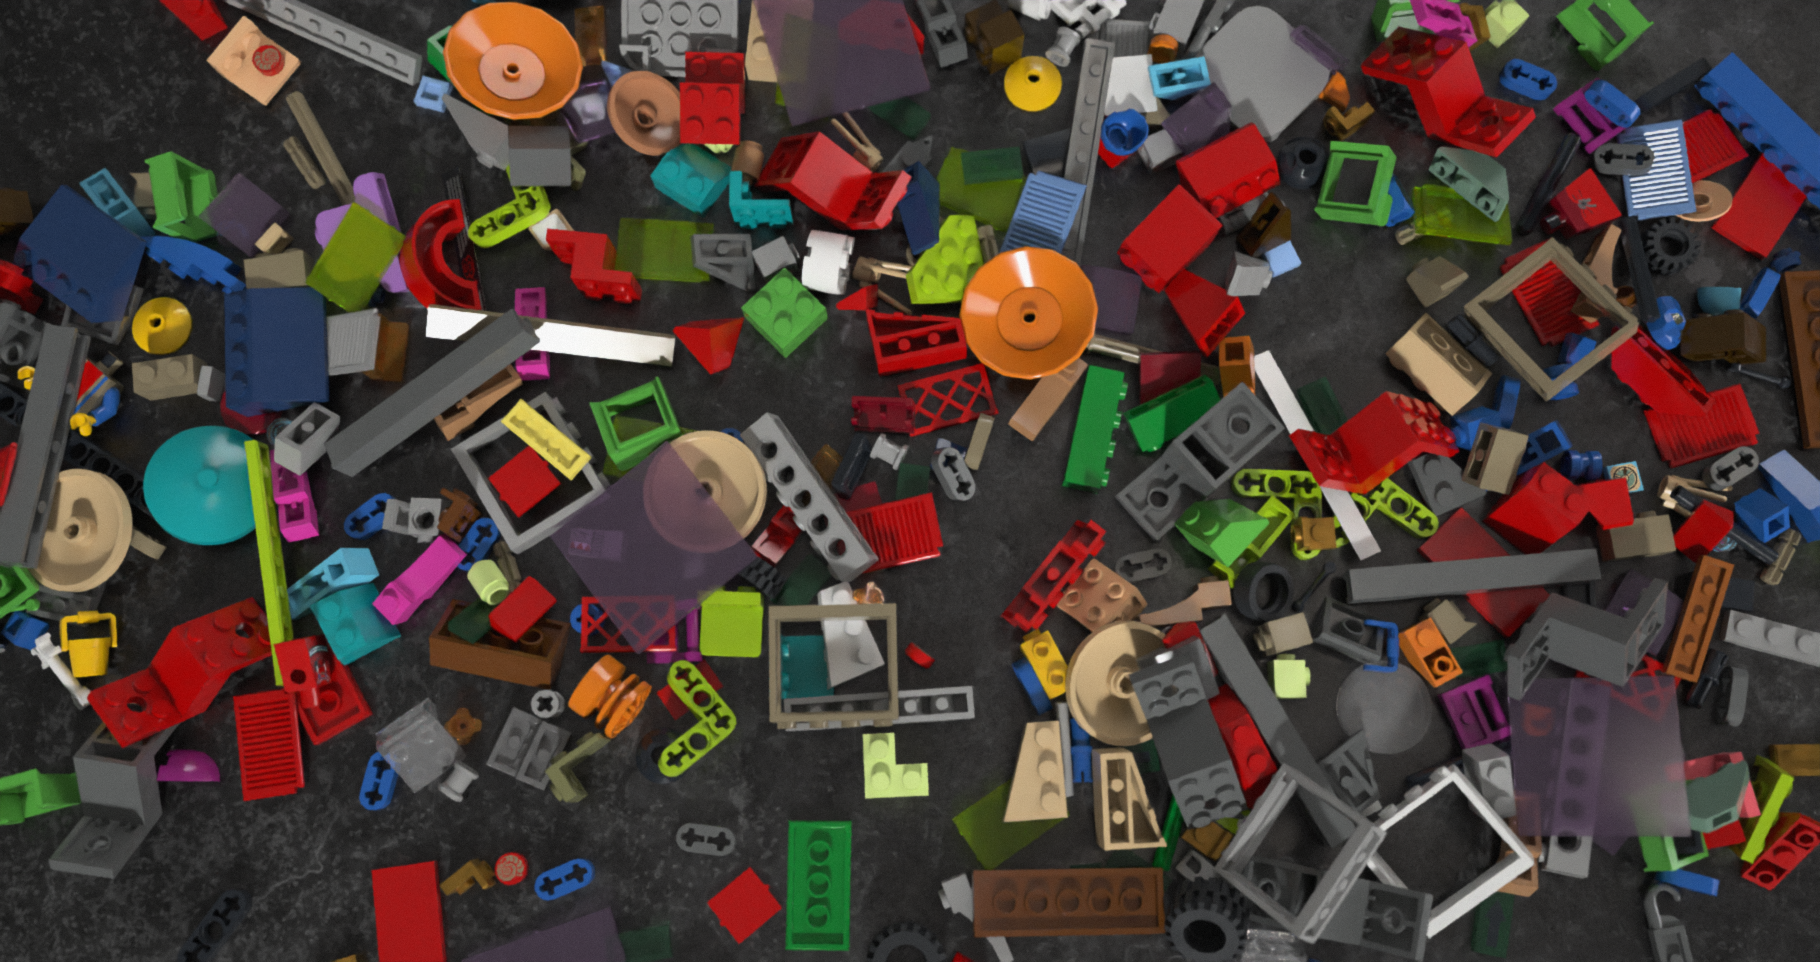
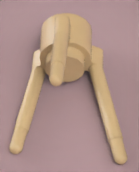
M843 111L842 115L864 145H861L836 119L831 120L832 125L857 149L853 157L870 171L874 172L883 161V157L880 155L881 152L872 145L848 112Z
M860 256L854 268L853 278L860 280L859 287L864 288L872 285V282L877 283L881 273L906 279L907 273L899 270L909 271L912 266ZM878 289V297L906 315H912L911 310Z
M1666 475L1662 479L1657 492V496L1664 499L1662 506L1675 510L1685 518H1688L1691 513L1678 505V502L1670 497L1672 490L1678 485L1683 486L1694 495L1721 502L1727 501L1725 496L1691 487L1709 489L1704 481L1681 478L1675 475ZM1729 486L1723 489V491H1732L1733 487Z

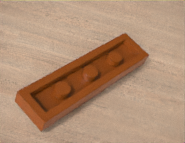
M1706 555L1698 556L1662 669L1663 673L1697 683L1734 564Z

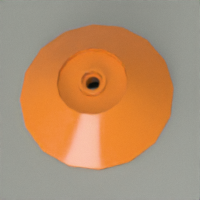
M518 2L487 3L464 13L449 29L443 49L447 76L461 96L486 113L512 120L540 118L562 108L578 90L583 70L578 44L566 27L542 9Z
M1025 246L1000 252L977 269L964 289L959 317L966 343L981 363L1003 376L1031 380L1056 374L1081 356L1094 336L1098 306L1093 285L1076 262L1052 249ZM1027 315L1035 317L1034 321L1030 323L1026 322L1024 318Z

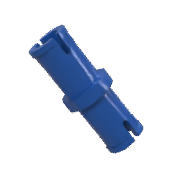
M1072 718L1070 719L1073 762L1072 781L1081 783V772H1083L1084 782H1093L1091 766L1093 746L1090 744V735L1082 728L1080 729L1078 723Z

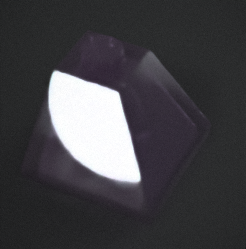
M606 77L579 84L578 90L560 108L578 143L616 132L610 122L607 111V99L611 86Z
M1213 82L1161 122V124L1186 156L1231 133L1232 105L1216 83Z

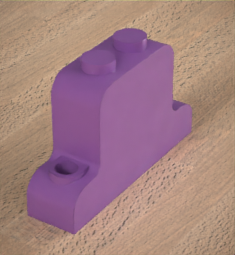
M376 172L360 175L354 181L353 192L355 201L353 203L323 211L316 217L315 236L324 251L325 257L323 262L325 269L335 280L340 282H354L378 275L380 283L385 290L389 292H408L410 290L403 278L400 267V249L403 236L385 175Z

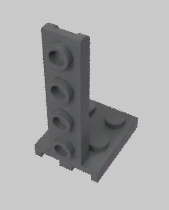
M2 299L0 303V381L23 389L24 381L27 378L18 379V370L24 366L33 367L40 351L46 323L48 322L21 311V305Z

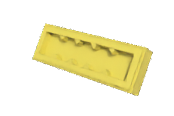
M522 399L501 420L506 427L571 481L592 458Z

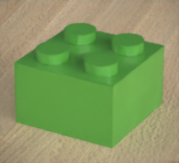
M785 267L741 307L744 317L785 358L828 319L826 308Z

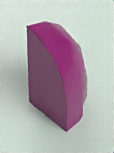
M187 749L168 751L167 756L170 757L167 765H160L157 781H220L219 769L210 756L201 751Z

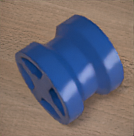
M582 604L577 605L570 615L571 625L579 633H581ZM589 604V615L596 621L604 613L600 608ZM605 620L600 624L602 628L605 625ZM595 629L589 636L596 635L599 631Z

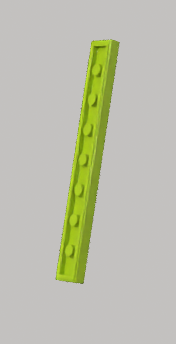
M250 440L244 443L276 686H284L274 644L292 640L294 637L277 508L273 498L269 448L267 444L260 441Z

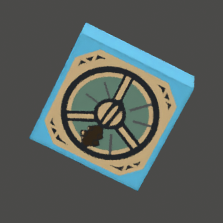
M1636 461L1602 468L1605 479L1626 477L1629 494L1644 490Z

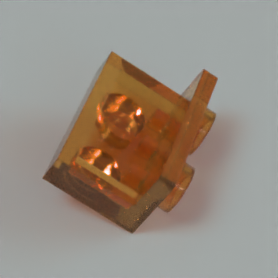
M378 313L380 325L374 370L361 372L372 380L400 382L403 379L409 325L402 322H390L381 313Z

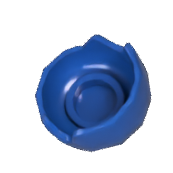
M1129 108L1122 112L1114 111L1103 121L1100 138L1106 150L1118 156L1129 155L1136 152L1148 138L1149 126L1144 116L1135 109Z

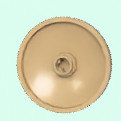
M706 430L683 435L664 447L652 462L644 486L645 508L654 528L673 545L695 553L719 552L742 541L758 523L765 507L767 495L765 474L754 453L733 436L722 432Z
M70 469L59 473L37 569L28 568L37 581L57 591L82 592L99 586L114 574L128 551L133 524L131 508L121 487L113 479L100 472L86 469Z
M1117 621L1096 629L1078 646L1067 669L1065 692L1067 704L1073 718L1089 735L1099 741L1115 746L1137 745L1153 738L1128 674L1139 671L1136 659L1160 647L1165 648L1162 639L1166 635L1163 632L1137 621Z

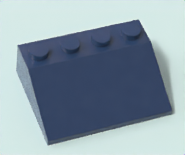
M61 185L20 237L12 264L24 269L23 273L89 322L122 321L147 241L69 186Z
M323 287L250 288L224 294L226 407L246 417L312 405L314 402L322 403L329 401L326 289Z

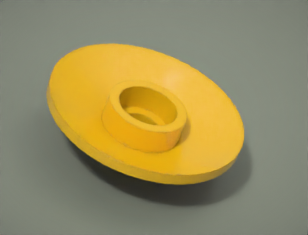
M1027 56L1015 61L1007 70L1004 79V89L1009 100L1018 108L1026 111H1040L1051 106L1057 100L1062 86L1061 76L1056 66L1049 60L1039 56ZM1030 76H1035L1039 80L1037 82H1031L1028 78Z
M168 297L155 298L146 302L137 311L132 323V333L136 343L143 350L155 355H166L179 350L187 342L192 332V317L189 310L181 302ZM161 319L160 325L154 327L156 321Z

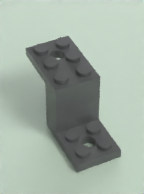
M1241 382L1177 437L1158 460L1120 491L1115 498L1153 541L1157 542L1175 526L1174 523L1183 515L1185 510L1194 502L1204 501L1241 466L1280 434L1285 427L1253 392ZM1236 418L1244 420L1247 423V432L1244 434L1234 432L1231 427L1232 420ZM1153 492L1163 493L1166 497V505L1163 507L1154 506L1150 501L1151 494Z
M1654 578L1648 589L1643 588L1637 599V605L1634 609L1629 608L1624 618L1551 593L1545 603L1541 602L1538 605L1533 620L1530 623L1524 624L1518 641L1515 644L1511 643L1506 650L1505 661L1508 662V670L1505 675V682H1508V696L1520 701L1549 659L1624 687L1665 624L1668 582Z
M1190 652L1128 674L1188 830L1202 828L1213 821L1225 817H1234L1240 814V812L1248 810L1230 756L1207 701Z
M136 703L127 704L131 711L143 712L140 705ZM102 722L73 756L84 816L49 858L50 869L114 879L162 815L154 755L180 723L122 748L105 723Z
M1253 855L1245 866L1243 875L1265 893L1268 886L1272 884L1274 888L1272 898L1297 918L1327 871ZM1357 878L1318 938L1360 945L1405 958L1423 961L1433 895ZM1240 891V897H1245L1247 900V907L1250 909V921L1288 930ZM1398 912L1401 922L1398 928L1394 929L1391 919L1393 914Z

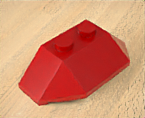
M1638 324L1636 334L1611 352L1612 370L1616 373L1619 380L1628 384L1638 394L1640 400L1644 404L1650 405L1656 412L1702 417L1716 401L1711 394L1706 392L1705 387L1693 372L1670 350L1660 348L1649 330ZM1616 325L1611 330V336L1620 330Z
M1223 684L1218 687L1220 694L1207 699L1230 756L1247 807L1253 809L1256 799L1263 795L1271 782L1272 775H1276L1278 770L1248 711L1227 684Z

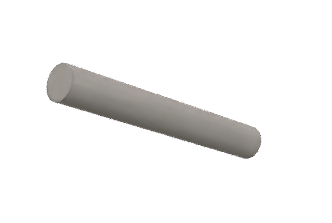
M1067 701L1055 702L1056 721H1059L1065 794L1066 797L1074 795L1068 704Z

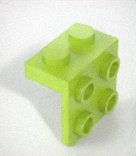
M707 586V591H698V604L702 606L701 654L704 656L759 657L762 652L764 596L762 593L756 592L755 587L744 586L738 587V592L725 591L726 587Z

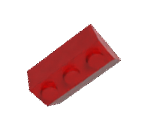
M1253 122L1176 160L1181 186L1215 218L1281 185L1276 159Z

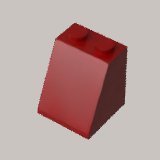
M1179 184L1123 241L1117 254L1127 267L1133 268L1141 276L1146 286L1160 293L1183 269L1188 268L1207 250L1223 225Z
M1543 462L1517 475L1510 495L1503 493L1482 522L1524 555L1542 553L1575 528L1596 501Z

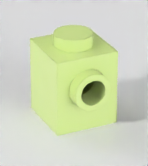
M1497 0L1494 1L1484 11L1491 38L1488 40L1498 49L1518 31L1530 15L1515 0H1503L1501 3Z
M1277 654L1276 660L1267 662L1268 685L1277 699L1306 698V686L1310 685V669L1305 667V660H1295V654Z

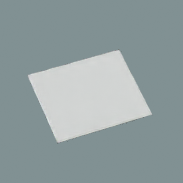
M1151 54L1113 58L1104 116L1110 115L1114 111L1122 112L1129 108L1135 109L1139 113L1157 111L1156 97L1153 96L1148 73V66L1152 65Z

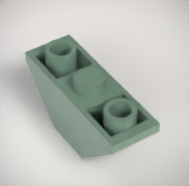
M1442 146L1438 148L1429 171L1494 222L1498 221L1510 199L1506 168L1486 154L1467 149Z
M1742 760L1736 764H1725L1710 776L1705 778L1697 777L1691 780L1686 787L1675 792L1667 791L1661 794L1658 799L1664 821L1710 833L1738 820L1750 780L1746 761Z

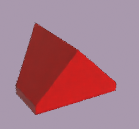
M744 317L691 321L676 326L672 331L711 375L727 369L731 365Z
M1626 477L1575 485L1596 501L1589 511L1593 514L1602 530L1633 525L1634 517Z

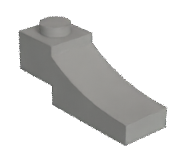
M963 872L941 881L943 889L939 890L938 893L944 908L951 907L953 914L961 912L972 921V890L965 873ZM986 937L997 953L1000 962L1014 961L1005 937Z

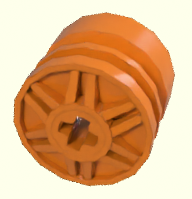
M607 654L588 671L578 684L569 700L568 707L584 719H588L598 711L594 727L601 729L606 726L604 734L613 739L625 727L629 726L640 713L652 686L645 681L638 684L639 676L636 674H632L622 682L626 666Z

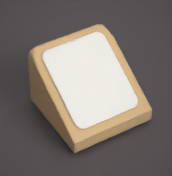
M559 209L553 210L543 220L528 228L544 250H552L545 240L547 228L574 231Z

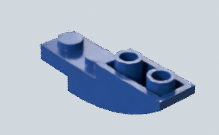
M141 236V238L147 241L146 247L148 249L145 251V254L160 264L165 259L171 263L168 269L184 279L189 275L198 281L202 277L213 285L219 281L225 285L222 291L226 294L247 289L246 284L235 278L242 268L220 253L188 240L164 236Z

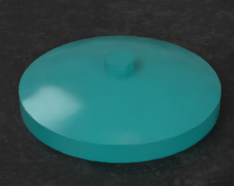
M201 426L180 432L162 444L154 453L146 468L143 483L145 501L156 522L172 536L197 545L225 544L237 540L254 530L256 527L244 443L254 439L228 427Z

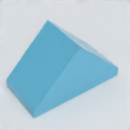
M1205 56L1148 66L1153 96L1174 100L1211 85Z

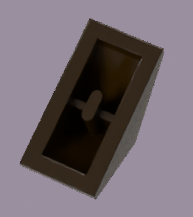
M1270 192L1236 240L1254 258L1290 241L1291 210L1275 193Z

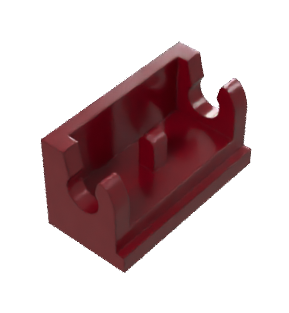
M852 396L854 417H851V423L855 432L914 434L916 404L912 398Z

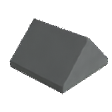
M508 126L510 186H571V153L568 126Z
M1327 596L1311 637L1313 642L1362 663L1370 664L1378 662L1382 656L1384 628L1364 626V620H1384Z

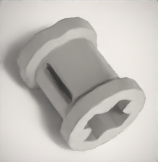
M1059 27L1053 46L1048 48L1045 54L1052 63L1065 67L1069 65L1071 61L1070 55L1074 47L1079 45L1081 37L1074 30L1067 27Z
M881 433L871 451L870 457L873 459L878 457L892 464L893 469L898 470L907 454L909 446H901L887 439L886 434Z
M541 690L533 696L531 701L532 711L535 715L542 718H557L565 710V699L560 693L555 691ZM546 698L552 700V710L545 709L546 704L544 700Z
M456 760L453 763L454 769L444 783H439L437 788L451 799L461 802L463 800L462 794L473 779L477 780L479 774L468 765Z

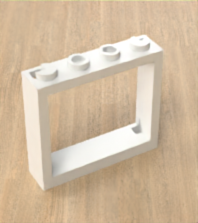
M1455 764L1448 768L1441 766L1435 770L1429 777L1431 781L1423 787H1420V785L1412 787L1405 793V800L1395 806L1392 803L1385 807L1379 813L1380 818L1374 824L1385 831L1450 782L1454 781L1514 852L1432 909L1427 931L1428 938L1434 936L1535 864L1531 852ZM1375 851L1367 865L1383 884L1408 889L1377 851Z

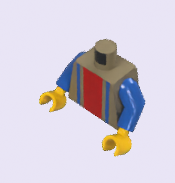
M108 351L98 363L88 357L86 358L74 415L70 418L71 429L75 430L79 427L80 434L83 436H88L92 433L91 425L98 427L99 424L116 415L118 411L121 392L124 386L112 375L123 362ZM24 366L18 370V379L22 380L30 377V379L24 381V387L29 390L31 389L35 368L31 366Z

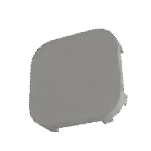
M621 0L622 44L619 45L621 56L624 57L628 65L635 71H648L659 76L685 77V52L738 53L739 0Z
M1252 6L1238 12L1195 56V58L1205 56L1211 85L1190 93L1194 100L1199 97L1234 130L1253 122L1265 142L1270 144L1315 99H1318L1328 83L1330 70L1328 62L1322 53L1278 13L1267 7Z

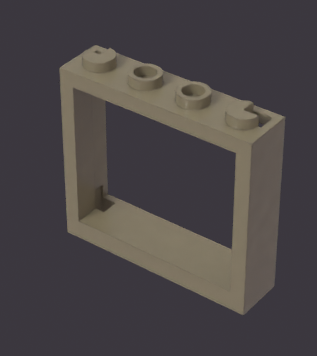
M1553 237L1464 306L1465 317L1479 332L1484 333V337L1546 402L1636 334L1639 324L1638 319L1632 314V309L1628 306L1623 308L1615 300L1617 297L1613 290L1605 284L1601 286L1594 279L1595 274L1590 267L1584 263L1580 265L1573 258L1572 250L1568 246L1565 247L1562 243L1559 244ZM1550 260L1620 329L1553 381L1486 312L1487 309Z
M896 603L769 606L770 722L777 723V729H796L798 722H809V728H829L828 722L841 721V727H860V721H873V727L892 726V720H899ZM887 619L889 710L782 713L781 622Z

